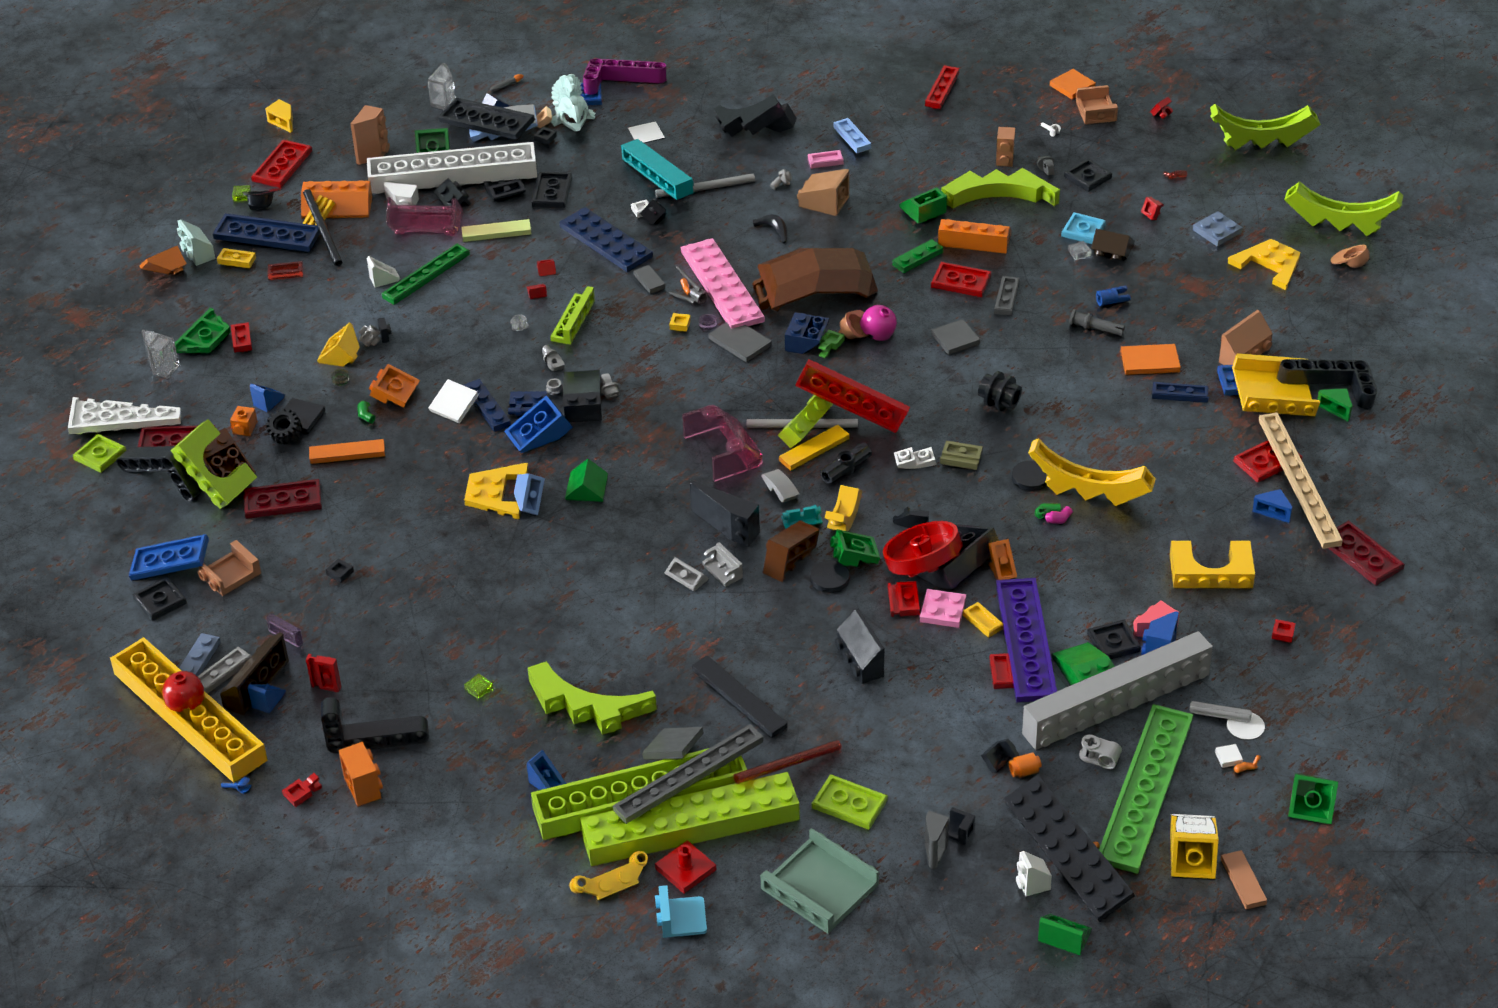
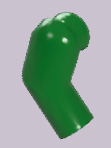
M361 401L357 406L358 417L372 424L376 416L368 412L370 410L368 406L371 405L367 401Z
M1042 503L1036 508L1035 516L1043 519L1051 511L1061 512V504Z

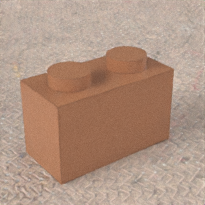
M998 128L996 166L1013 167L1015 128Z

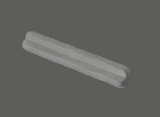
M1191 701L1189 708L1190 713L1243 722H1250L1252 717L1251 710Z

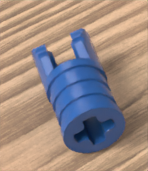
M1127 286L1097 291V304L1103 306L1130 301L1131 297L1128 294L1118 296V294L1127 291Z

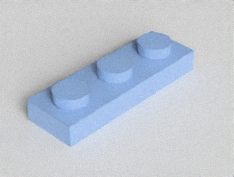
M849 118L834 122V129L856 153L871 149V142Z

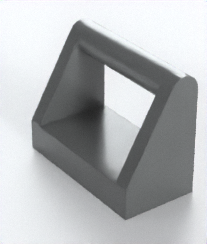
M928 811L925 823V848L929 867L935 869L948 847L949 817Z

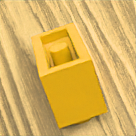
M279 99L265 108L269 123L290 133L293 132V116L290 104Z

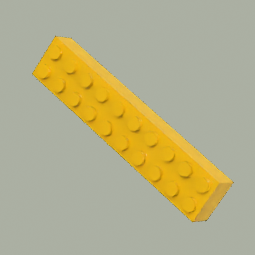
M144 637L110 658L114 674L233 783L268 761L264 744L205 691L203 702L193 710L187 708L183 709V712H177L166 707L162 696L163 684L170 675L181 670Z

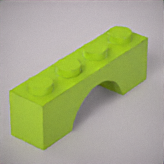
M813 395L804 409L784 427L778 436L791 449L806 436L833 403Z

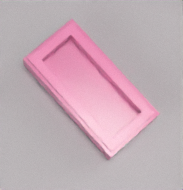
M840 150L808 154L811 169L844 165Z

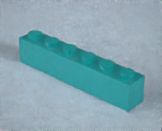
M636 139L621 145L622 160L673 198L678 200L693 194V179L645 143Z

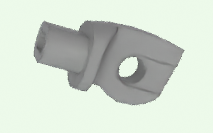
M545 345L542 348V354L548 368L552 371L564 369L565 364L559 354L554 349H551L549 345Z
M609 373L602 374L600 379L603 385L600 389L601 393L605 394L607 399L617 397L620 394L618 383L612 382Z

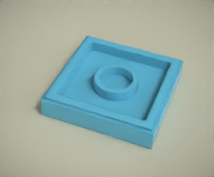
M1073 212L1062 230L1061 237L1092 244L1096 228L1103 230L1106 220Z

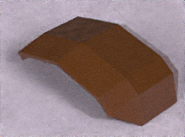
M855 248L797 249L758 264L761 277L752 283L753 289L757 292L759 298L758 304L760 309L765 310L771 306V309L777 312L782 306L815 293H856L867 298L878 292L865 253ZM764 286H765V289H766V292H767V296H766V297H765V294H764V291H763Z

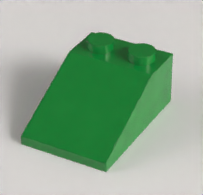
M1089 642L1052 653L1051 655L1070 686L1115 667L1108 655Z

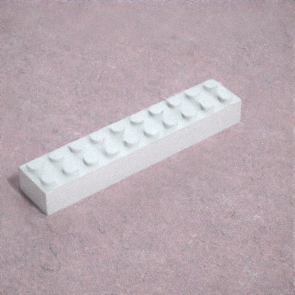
M533 142L367 158L368 181L371 183L372 194L385 192V182L417 185L418 189H431L439 187L448 178L452 182L457 181L463 186L466 184L484 183L483 181L495 182L499 180L506 181L537 177Z

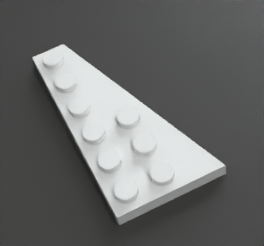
M73 397L68 432L69 434H82L165 425L174 426L181 424L182 413L179 407L158 406L156 408H149L148 404H141V407L133 406V403L105 400L99 403L95 402V399L80 401L78 397Z

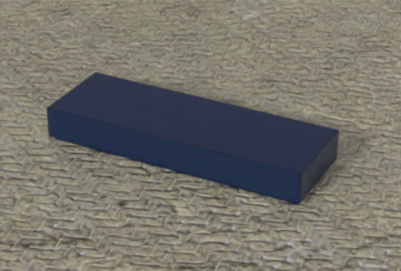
M1153 382L1152 399L1208 403L1209 386Z

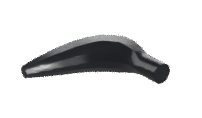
M770 214L762 218L753 219L754 226L767 224L774 227L782 243H786L787 226L780 216Z

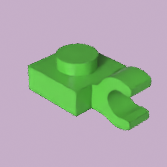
M828 330L820 341L819 349H822L819 356L827 358L831 349L837 350L845 341V335Z

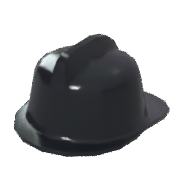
M283 188L242 192V194L247 196L248 205L251 210H263L272 204L274 192L280 191Z

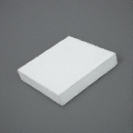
M448 379L429 406V410L460 424L479 394L473 389Z

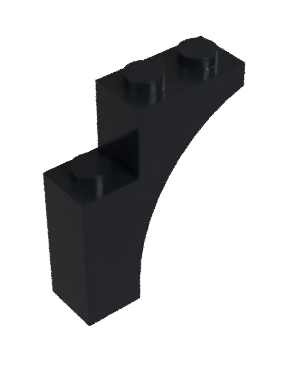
M774 94L746 108L729 109L721 105L714 108L717 113L715 117L720 123V127L724 133L728 132L731 137L743 129L745 131L749 130L754 135L786 114Z

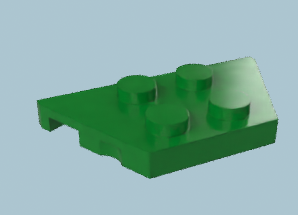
M209 308L170 347L171 353H210L231 333L230 326L223 322L220 316L215 314L213 308Z

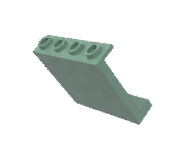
M811 828L809 830V840L773 873L765 870L760 875L761 889L829 934L879 886V871L872 865H868L860 860L855 854H851L843 849L841 845L826 838L824 834L818 833Z

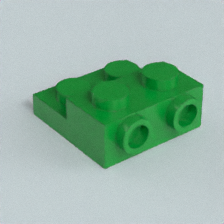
M837 529L835 536L831 538L830 547L834 548L833 557L837 558L838 562L842 565L857 567L860 560L868 564L879 563L880 555L874 537Z

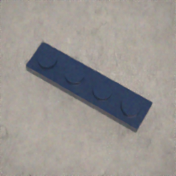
M480 379L463 385L478 392L479 396L473 404L494 432L511 426L510 419Z

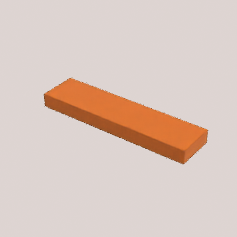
M384 439L309 447L310 464L385 456Z

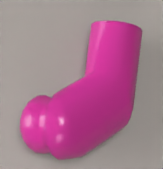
M1066 506L1061 512L1051 511L1045 515V520L1048 523L1063 524L1073 513V510Z

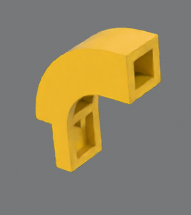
M840 485L834 510L832 512L826 511L825 519L828 520L827 528L847 532L850 530L859 508L862 490Z

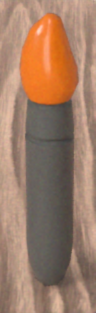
M517 74L492 86L490 91L495 92L515 82H519L524 75Z

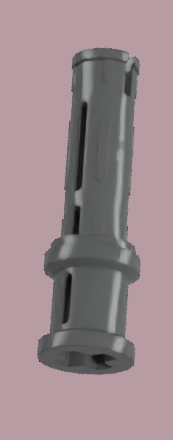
M1073 309L1070 316V325L1077 324L1084 326L1085 329L1091 327L1120 336L1123 335L1125 325L1095 318L1091 313H1080L1076 309Z

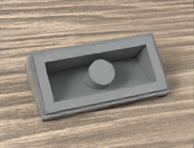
M674 557L664 572L694 592L709 579L703 573Z

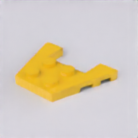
M1269 239L1228 257V264L1242 269L1250 261L1258 263L1277 272L1278 274L1273 278L1272 284L1286 290L1300 259L1301 252L1278 241Z
M528 463L469 474L464 499L465 505L485 511L488 509L495 510L500 515L504 516L506 513L512 515L515 519H520L521 511L517 502L503 501L507 480H516L517 475L528 474Z

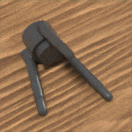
M677 265L676 268L693 286L690 291L691 298L671 291L669 294L689 301L693 305L696 302L703 304L708 298V293L698 286Z

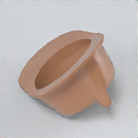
M861 310L847 312L840 321L841 329L838 333H843L850 340L869 336L870 334L866 335L860 326V320L864 312Z

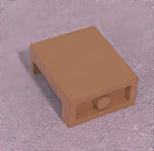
M1108 85L1077 89L1076 104L1084 124L1117 121L1118 106L1111 102Z
M237 540L230 543L231 553L208 566L203 563V566L199 567L198 575L201 580L209 583L211 589L217 591L222 596L261 574L259 560Z

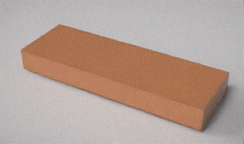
M1242 850L1221 855V861L1245 909L1267 905V898Z

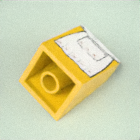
M1171 814L1170 851L1172 877L1216 879L1219 839L1215 816Z

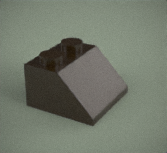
M1096 228L1091 249L1099 256L1105 257V254L1112 255L1111 258L1116 260L1127 259L1135 240L1128 235Z

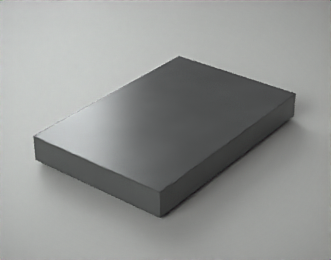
M728 322L709 333L711 341L746 363L772 346L771 340L747 325L731 329Z
M703 727L664 728L642 752L643 759H683L704 734Z

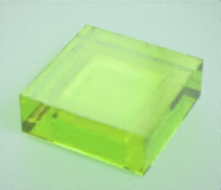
M234 186L233 201L247 200V196L242 194V192L251 191V186Z
M479 673L464 684V689L477 699L493 688V683Z

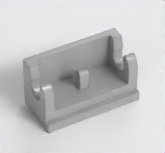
M720 542L705 551L704 555L706 557L710 554L712 555L702 561L703 566L725 587L743 578L742 563Z

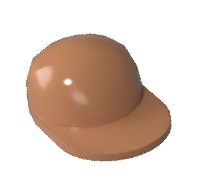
M1366 245L1353 246L1336 253L1331 258V263H1346L1351 268H1359L1368 262L1370 253Z

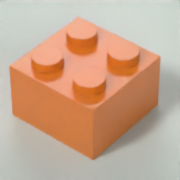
M363 742L340 749L339 755L343 776L357 807L381 799L380 790L383 789L380 777H378L381 774L377 763L373 764L372 762L374 759L371 750L366 749Z

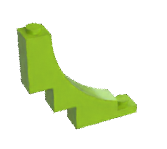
M1024 168L1010 176L996 169L983 178L972 171H968L941 188V191L947 195V205L953 209L966 202L989 197H1012L1035 203L1043 199L1055 206L1059 204L1060 189Z

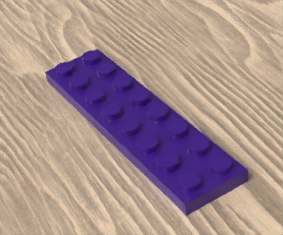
M1036 578L996 580L1016 703L1034 702L1057 692Z

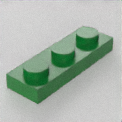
M931 239L893 259L892 265L904 274L942 254L943 247Z

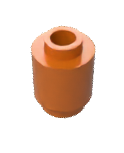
M1033 752L1014 757L1013 760L1009 761L1011 775L1013 777L1018 776V778L1039 773V768L1042 767L1039 756H1035Z

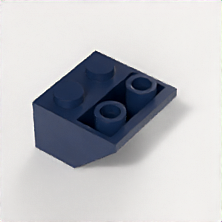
M795 312L785 333V351L803 354L818 345L829 323V318Z

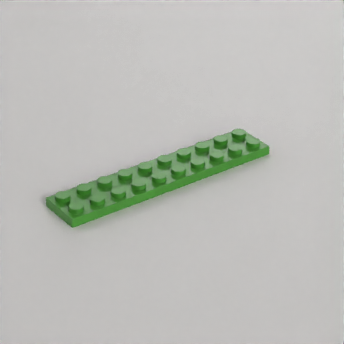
M1155 704L1152 705L1099 851L1112 867L1136 874L1139 873L1194 714Z

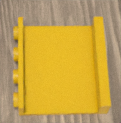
M1237 353L1232 369L1243 411L1316 416L1320 400L1312 399L1308 384H1284L1277 379L1282 360L1304 358Z

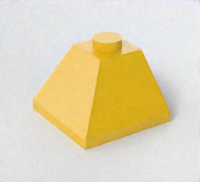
M350 322L329 338L317 362L343 367L347 363H353L358 357L356 353L360 346L353 325Z

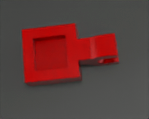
M315 773L311 774L303 782L298 779L282 790L283 796L296 808L313 796L311 791L315 792L322 788V785L318 782L320 779Z

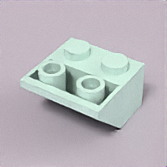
M178 220L179 228H177V232L182 240L180 246L183 252L186 251L188 259L192 260L196 266L214 260L213 245L202 230L188 222Z

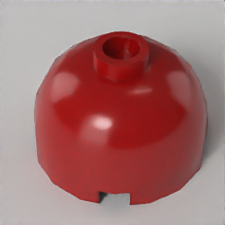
M179 671L170 675L164 682L162 696L166 707L177 712H183V709L187 708L193 710L198 707L205 698L204 686L200 678L189 671Z

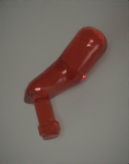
M1177 170L1171 173L1165 171L1163 175L1168 176L1171 180L1176 177H1186L1187 171Z

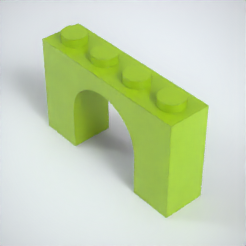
M207 419L170 451L174 454V458L185 467L187 473L197 481L199 487L208 494L212 503L220 509L228 505L257 476L246 463L238 466L224 478L217 477L208 471L203 460L204 450L221 433Z

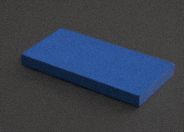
M207 534L137 548L129 578L133 581L203 566L209 542Z

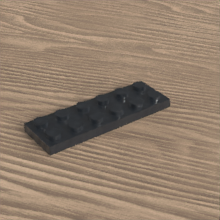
M457 97L438 116L441 123L516 140L535 121L533 114Z

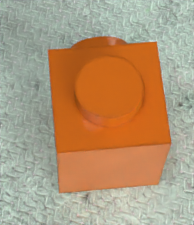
M237 406L230 419L233 434L251 436L258 422L255 408Z

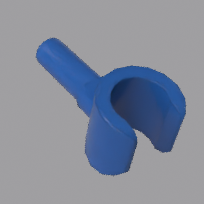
M243 777L238 783H221V788H234L240 793L245 794L252 785L248 784L249 778Z

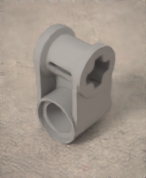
M1086 735L1082 738L1081 744L1083 748L1080 750L1079 756L1084 762L1092 763L1105 769H1113L1122 753V748L1116 742L1094 735Z

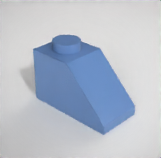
M532 474L517 475L514 495L520 511L538 515L545 478Z

